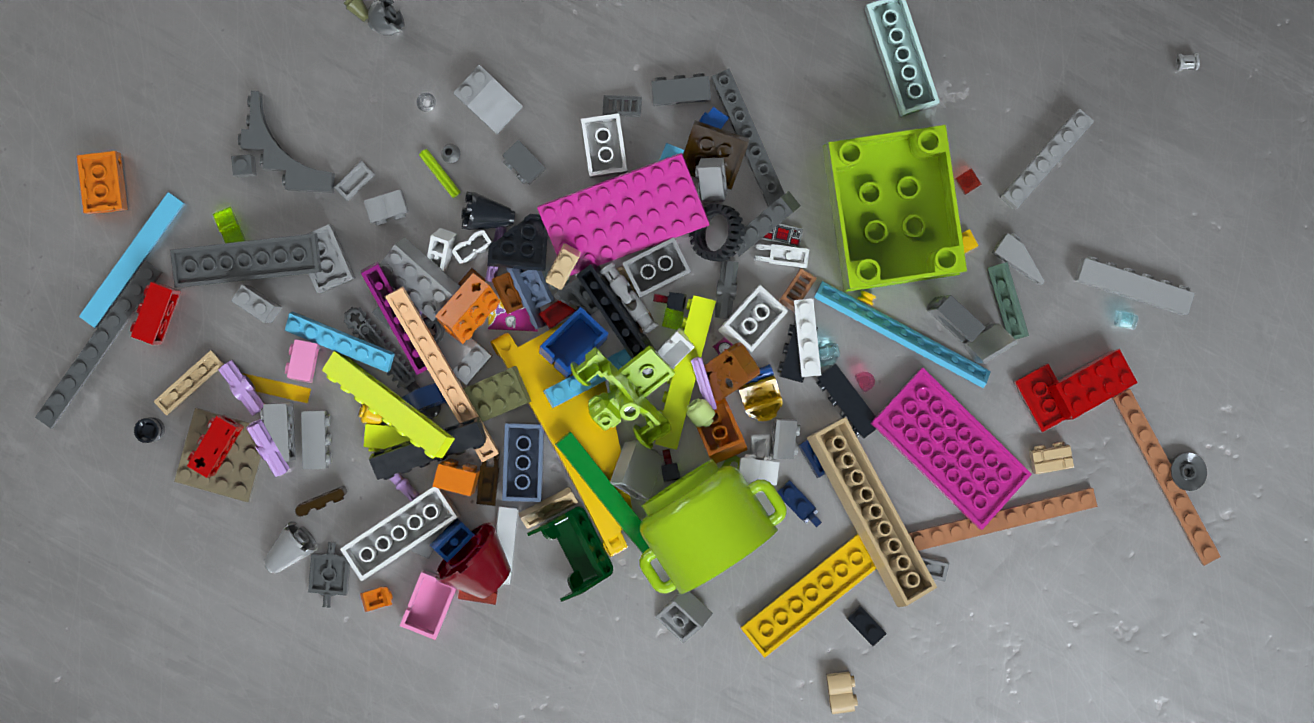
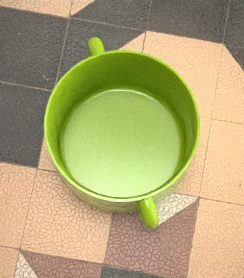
M711 459L673 482L642 505L647 516L641 522L640 533L649 549L641 555L639 566L651 586L657 592L670 593L677 589L679 594H684L724 572L769 540L778 531L776 525L783 521L787 514L786 505L769 481L758 479L748 484L736 467L723 466L718 468L715 461ZM760 491L765 493L775 509L773 514L768 515L755 495ZM657 558L670 578L668 581L663 582L651 565L653 559Z

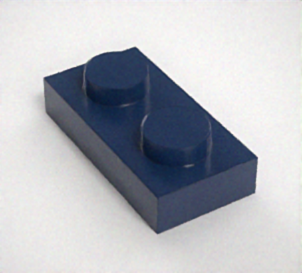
M808 439L800 443L799 448L816 478L825 475L826 473Z

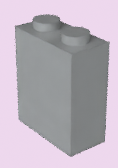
M241 285L231 300L263 323H272L282 309V306L248 285Z
M637 439L625 441L610 483L636 500H649L664 458L657 454L658 451L643 446Z

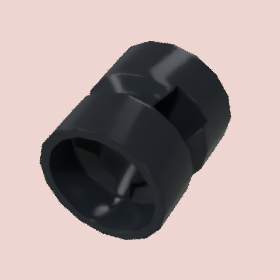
M156 417L141 419L134 427V435L142 443L158 441L165 433L163 422Z

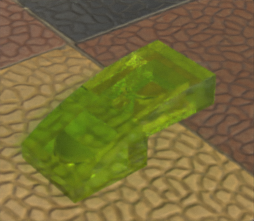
M231 207L213 214L225 243L246 241Z

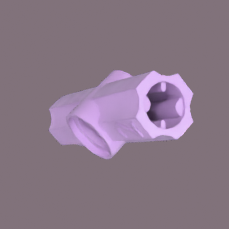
M230 360L218 370L230 385L229 388L238 400H241L250 414L254 416L260 412L265 403L255 391V386L250 379L243 375L233 360Z
M259 419L249 424L246 429L256 444L255 448L261 458L266 461L274 476L277 477L286 473L290 468L262 420Z

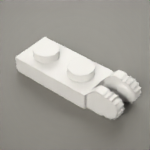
M756 244L755 246L758 250H770V257L757 255L754 256L756 261L807 268L809 249L774 244Z

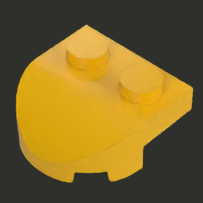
M775 376L743 385L738 389L746 413L749 417L755 418L758 421L773 419L777 416L780 407H782V397Z

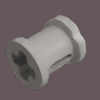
M1177 54V70L1182 71V69L1190 68L1198 70L1200 66L1199 54Z

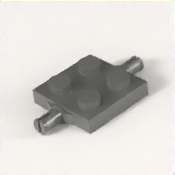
M328 542V549L325 554H311L308 592L322 595V607L326 608L331 607V596H346L348 593L350 563L345 556L335 554L336 542Z

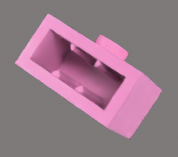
M294 340V344H291L289 348V355H291L290 363L287 362L285 367L287 378L308 383L313 382L320 349L318 344Z

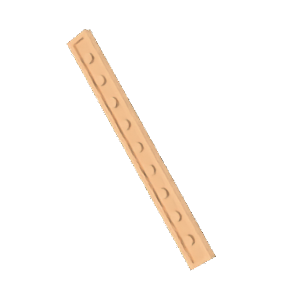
M402 286L387 294L385 297L458 422L461 423L479 417L405 288ZM481 420L487 440L484 446L475 449L480 460L484 462L498 455L500 451Z

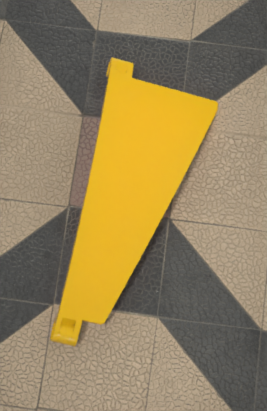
M565 322L517 347L510 334L506 332L491 340V346L495 353L503 360L507 369L517 366L531 399V402L528 404L555 449L599 531L606 552L612 557L628 548L621 533L623 529L555 445L568 432H571L609 481H611L621 453L616 426L614 428L610 427L606 431L603 430L591 418L588 410V401L603 392L608 393L606 383L604 381L552 408L543 391L566 378L554 367L555 362L551 365L539 353L540 346ZM615 487L632 509L630 495Z

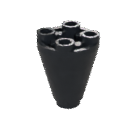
M466 192L465 203L467 205L461 211V219H463L462 229L475 230L508 227V225L513 226L515 211L511 210V208L476 192Z

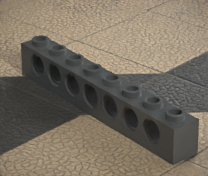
M726 69L711 76V81L727 117H729L735 134L750 139L745 157L767 207H769L785 193L731 71Z

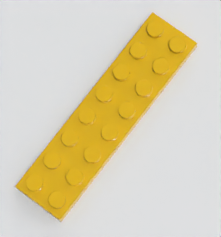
M858 533L740 627L764 658L877 569Z

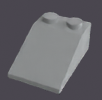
M480 65L453 92L461 102L496 134L523 107Z
M990 323L985 326L984 331L973 342L967 340L963 344L975 363L984 364L1018 343L1000 324L994 325Z
M445 332L444 340L438 343V347L455 376L465 385H468L493 355L472 337L466 340L464 344H461Z
M293 402L264 404L260 410L261 420H264V425L285 462L296 460Z
M773 418L770 456L773 459H794V455H798L799 444L795 443L796 436L800 435V424H797V420Z

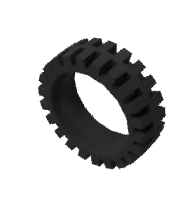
M718 203L708 204L707 207H704L709 222L718 214L724 215L727 219L729 229L726 242L717 251L710 250L705 239L706 226L689 233V237L693 238L690 240V243L694 245L692 247L693 250L701 258L723 262L724 260H729L730 256H735V251H739L740 247L738 244H743L744 241L740 238L745 236V232L741 230L745 229V226L741 223L743 219L739 216V212L735 211L734 208Z

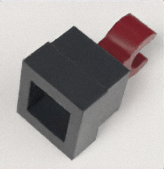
M669 292V296L654 294L653 301L667 304L668 309L684 312L687 295Z
M670 449L662 450L665 465L661 466L664 482L680 479L678 465L672 462Z

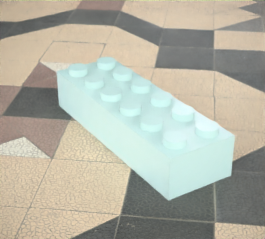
M879 0L867 4L864 10L900 117L938 105L940 101L906 0Z

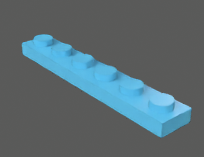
M293 311L289 313L285 331L382 371H390L395 353Z
M623 349L607 359L619 370L632 358L626 349ZM597 374L590 380L591 385L585 386L579 383L574 376H571L543 392L551 407L554 408L607 379L604 376L601 378Z

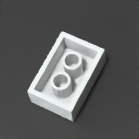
M619 113L581 119L589 177L595 178L628 173Z
M759 285L724 322L718 331L733 345L740 342L751 353L785 316L788 310Z

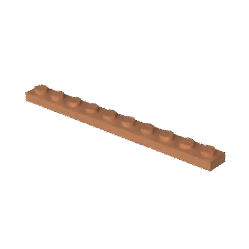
M1127 389L1112 397L1201 564L1205 566L1220 558L1218 550L1186 491L1180 489L1173 482L1171 477L1172 465L1131 389Z
M1088 488L1000 510L983 530L978 529L966 518L909 532L908 534L917 550L920 551L1098 506L1094 489Z

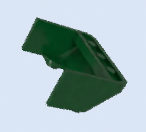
M580 506L527 532V535L531 536L541 531L547 540L557 538L574 571L567 578L571 592L561 597V602L586 592L613 574L612 562L586 511Z

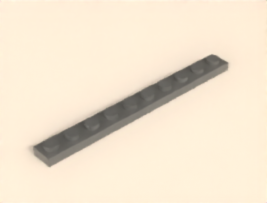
M148 261L143 263L35 417L49 428L55 426L132 317L139 304L144 300L146 286L150 285V282L156 283L163 273Z

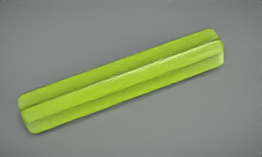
M428 149L421 151L419 154L421 159L451 197H457L461 193L458 187Z

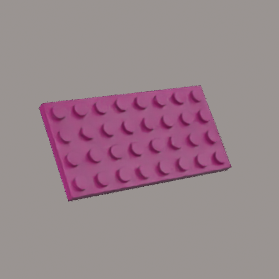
M682 153L537 207L556 254H559L563 244H567L581 252L570 276L581 272L590 264L599 266L660 244L673 237L676 238L710 225Z
M921 368L871 422L903 456L980 530L984 529L1032 475L924 368Z

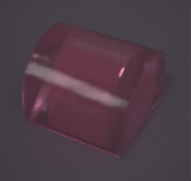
M859 372L855 374V378L863 392L873 388L875 379L871 373Z

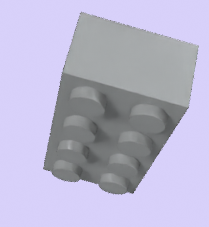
M405 237L392 247L380 263L391 286L396 290L403 286L415 307L431 321L436 319L435 315L461 287Z

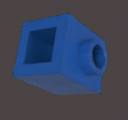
M713 107L709 113L705 112L699 122L722 129L729 117Z

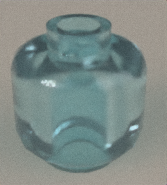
M832 340L818 342L820 366L824 367L835 364L838 361V357H840L837 343H833Z

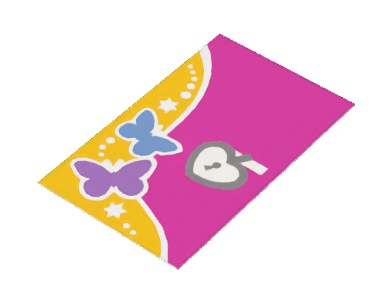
M500 302L496 310L489 314V330L538 332V329L536 330L531 324L530 316L525 307L507 314L502 302Z

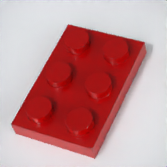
M1049 363L1014 381L1041 432L1065 420L1048 389V386L1058 381Z

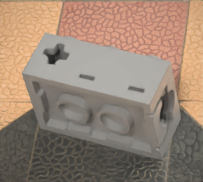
M328 224L307 233H317L322 272L308 273L317 293H322L355 279L333 225Z

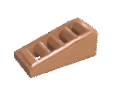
M800 268L780 298L779 303L795 312L794 302L786 296L793 300L804 299L817 278ZM801 276L802 278L806 279V280L809 281L810 283H809V284H806L805 282H803L802 280H800L799 277ZM795 283L799 284L800 286H802L803 288H805V290L803 291L802 289H800L799 287H797V286L794 285V284H795ZM792 289L793 291L801 295L800 298L792 292H790V290Z

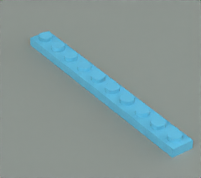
M823 281L821 282L814 296L817 300L982 388L987 384L991 372L988 369Z

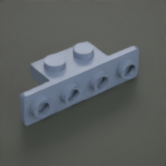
M506 268L514 281L515 289L519 292L522 304L530 316L531 324L536 330L546 326L539 315L541 313L540 307L554 301V298L542 271L527 270L523 272L522 269Z

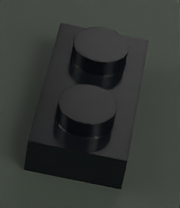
M861 605L846 618L872 646L877 644L887 634Z

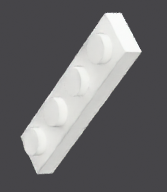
M813 298L794 300L801 377L821 375L814 300Z

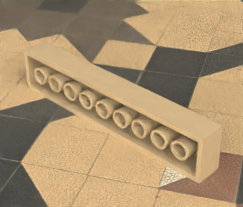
M847 418L837 420L807 437L897 607L908 606L936 589L937 586Z

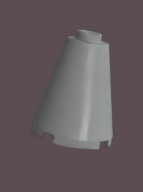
M292 521L285 526L264 559L265 568L269 572L279 573L317 549V546L314 547L315 539L303 526L299 528L295 526L297 523Z

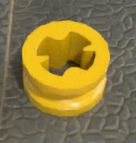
M861 290V296L857 297V299L873 306L874 303L872 301L876 299V296Z

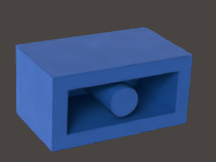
M457 518L430 546L448 563L474 534Z

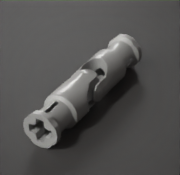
M612 262L604 267L600 273L604 274L610 282L609 286L621 298L622 304L633 320L639 323L645 335L656 328L658 324L657 322L654 323L648 314V309L637 294L631 290L629 282L624 275H620L615 267L616 264ZM636 300L637 307L632 309L628 304Z

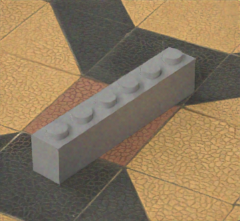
M1081 109L1076 110L1000 198L1012 209L1019 208L1093 124L1094 120Z
M1092 256L1082 258L1075 281L1181 315L1189 314L1195 295L1194 292H1190L1189 287L1183 285L1175 287L1172 286V282L1161 279L1159 282L1153 280L1154 276L1145 273L1140 276L1135 274L1136 271L1124 267V270L1117 268V264L1111 262L1103 264L1098 262V258Z

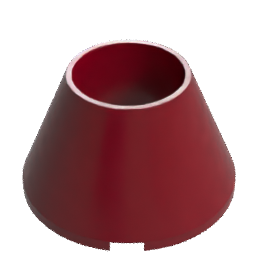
M491 523L481 524L471 530L474 536L448 563L444 559L441 561L436 570L438 577L436 576L435 578L438 582L483 599L493 594L506 581L511 568L495 527Z

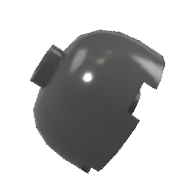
M375 0L368 10V24L370 28L385 36L401 31V28L405 25L400 10L396 12L392 6L393 0Z

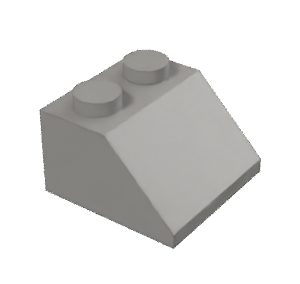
M688 591L684 594H676L657 614L656 618L684 643L704 626L713 613Z

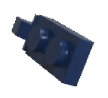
M790 480L777 491L782 500L805 523L811 521L816 528L822 523L816 516L818 513L816 507Z

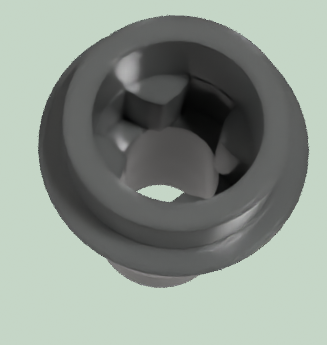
M447 144L443 147L441 156L445 162L454 163L460 157V150L454 144ZM448 149L452 150L451 155H447Z

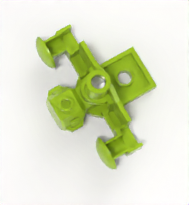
M650 345L619 370L596 347L585 355L586 360L580 365L575 362L571 363V372L582 385L590 386V380L597 374L601 378L604 376L609 381V393L603 392L600 395H595L588 401V410L591 418L603 430L606 431L610 427L614 428L621 422V418L634 420L641 413L646 418L647 424L642 428L635 424L633 432L637 440L647 448H652V442L659 437L662 438L672 430L670 422L646 397L674 376L675 371ZM646 368H651L653 370L652 373L648 375L643 374L642 372Z

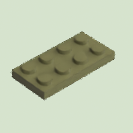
M517 366L463 388L482 422L531 402Z

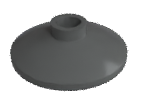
M1183 453L1173 461L1171 477L1180 489L1194 491L1205 483L1207 467L1200 456L1194 453ZM1185 469L1188 471L1187 476L1184 474Z

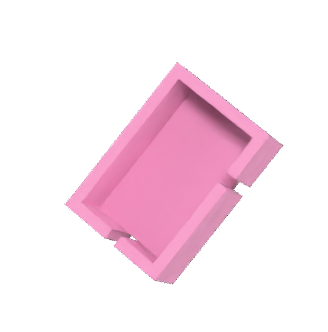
M423 570L400 626L436 640L457 589L438 582L435 578L438 575Z

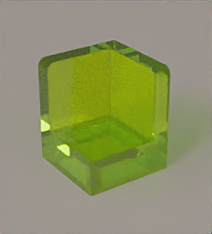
M666 308L661 327L674 330L681 329L684 312Z

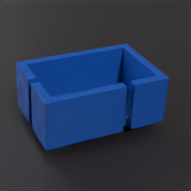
M580 307L540 346L539 353L551 365L555 362L554 367L567 379L572 374L571 363L575 362L578 365L586 360L585 355L595 347L598 349L607 340L609 333Z

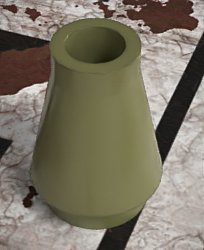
M346 0L343 3L348 11L363 22L368 19V9L363 0Z

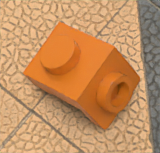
M387 586L360 593L365 612L392 605V593Z

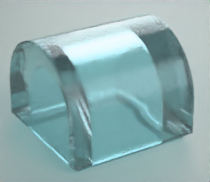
M1122 311L1115 312V327L1135 330L1138 322L1136 314Z

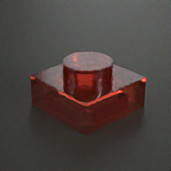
M972 168L955 178L964 195L982 185Z

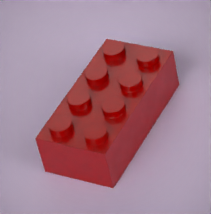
M1117 349L1102 355L1048 386V389L1065 420H1073L1138 382L1121 350Z

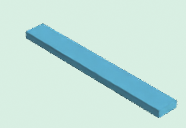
M170 192L166 194L79 315L81 319L94 328L98 326L185 205L184 202Z

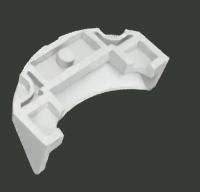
M679 328L664 342L657 352L674 368L694 348V345ZM648 368L647 370H643L642 373L648 375L651 374L653 370L651 368Z

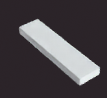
M499 506L496 532L511 568V572L503 584L510 585L518 508Z

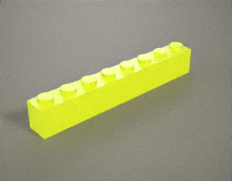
M693 295L692 299H688L686 309L689 310L688 317L683 318L681 328H684V333L694 345V348L674 367L675 375L667 380V384H670L668 392L664 391L662 402L665 403V406L659 412L670 422L672 430L662 438H657L655 440L656 445L675 450L678 448L688 410L687 406L689 405L696 379L691 360L702 356L716 303L714 300Z
M334 351L323 367L322 371L327 374L326 377L330 381L338 382L341 385L340 388L346 393H352L357 402L365 403L369 406L368 410L383 417V422L390 426H395L397 428L396 432L402 436H408L411 439L410 442L416 447L421 446L427 456L433 459L435 457L443 458L455 440L454 437L346 355Z

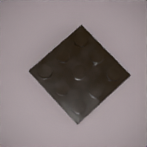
M695 120L683 153L691 176L699 179V177H696L695 168L699 165L701 158H724L727 189L732 190L750 139Z

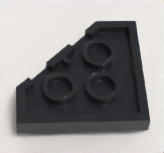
M529 214L522 222L513 226L501 238L491 243L488 248L487 266L545 271L548 233L539 214Z

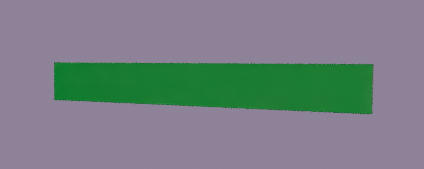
M568 432L555 443L556 447L643 554L649 549V546L640 533L642 521L610 483L609 479L574 435Z

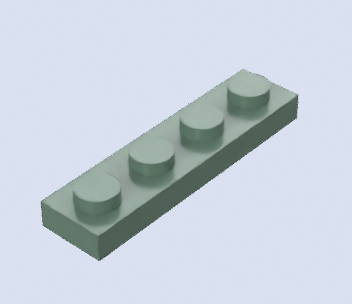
M1008 262L988 267L1006 331L1015 340L1029 336Z

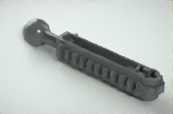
M351 307V309L344 313V323H346L348 329H354L353 335L359 334V339L395 353L396 348H389L391 342H384L386 336L380 337L381 330L375 331L376 324L370 325L371 318L366 319L367 314L360 307ZM351 315H359L358 319L362 324L360 327L356 321L351 322ZM396 354L387 376H394L392 382L398 381L397 388L403 387L410 393L419 389L420 386L415 382L416 379L414 378L415 371L409 372L411 366L405 367L406 360L400 361L401 354ZM441 405L432 407L422 412V414L429 419H433L440 413Z

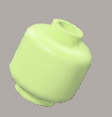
M697 398L687 406L686 414L696 427H708L713 423L714 420L712 418L715 415V411L707 400Z

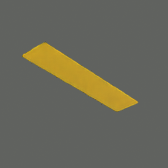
M243 373L253 383L256 392L308 403L310 388Z

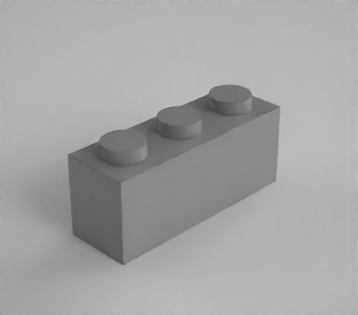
M327 410L301 411L303 469L329 468V464L332 462L331 453H328V445H331V434H328L331 417L330 414H327Z

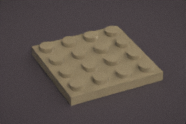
M195 408L174 482L244 502H250L262 459L255 448V442L246 429L251 423L232 418L242 424L244 428L216 475L206 478L187 467L189 463L187 459L190 453L198 448L199 444L197 442L200 436L207 433L209 429L207 425L211 418L221 414Z

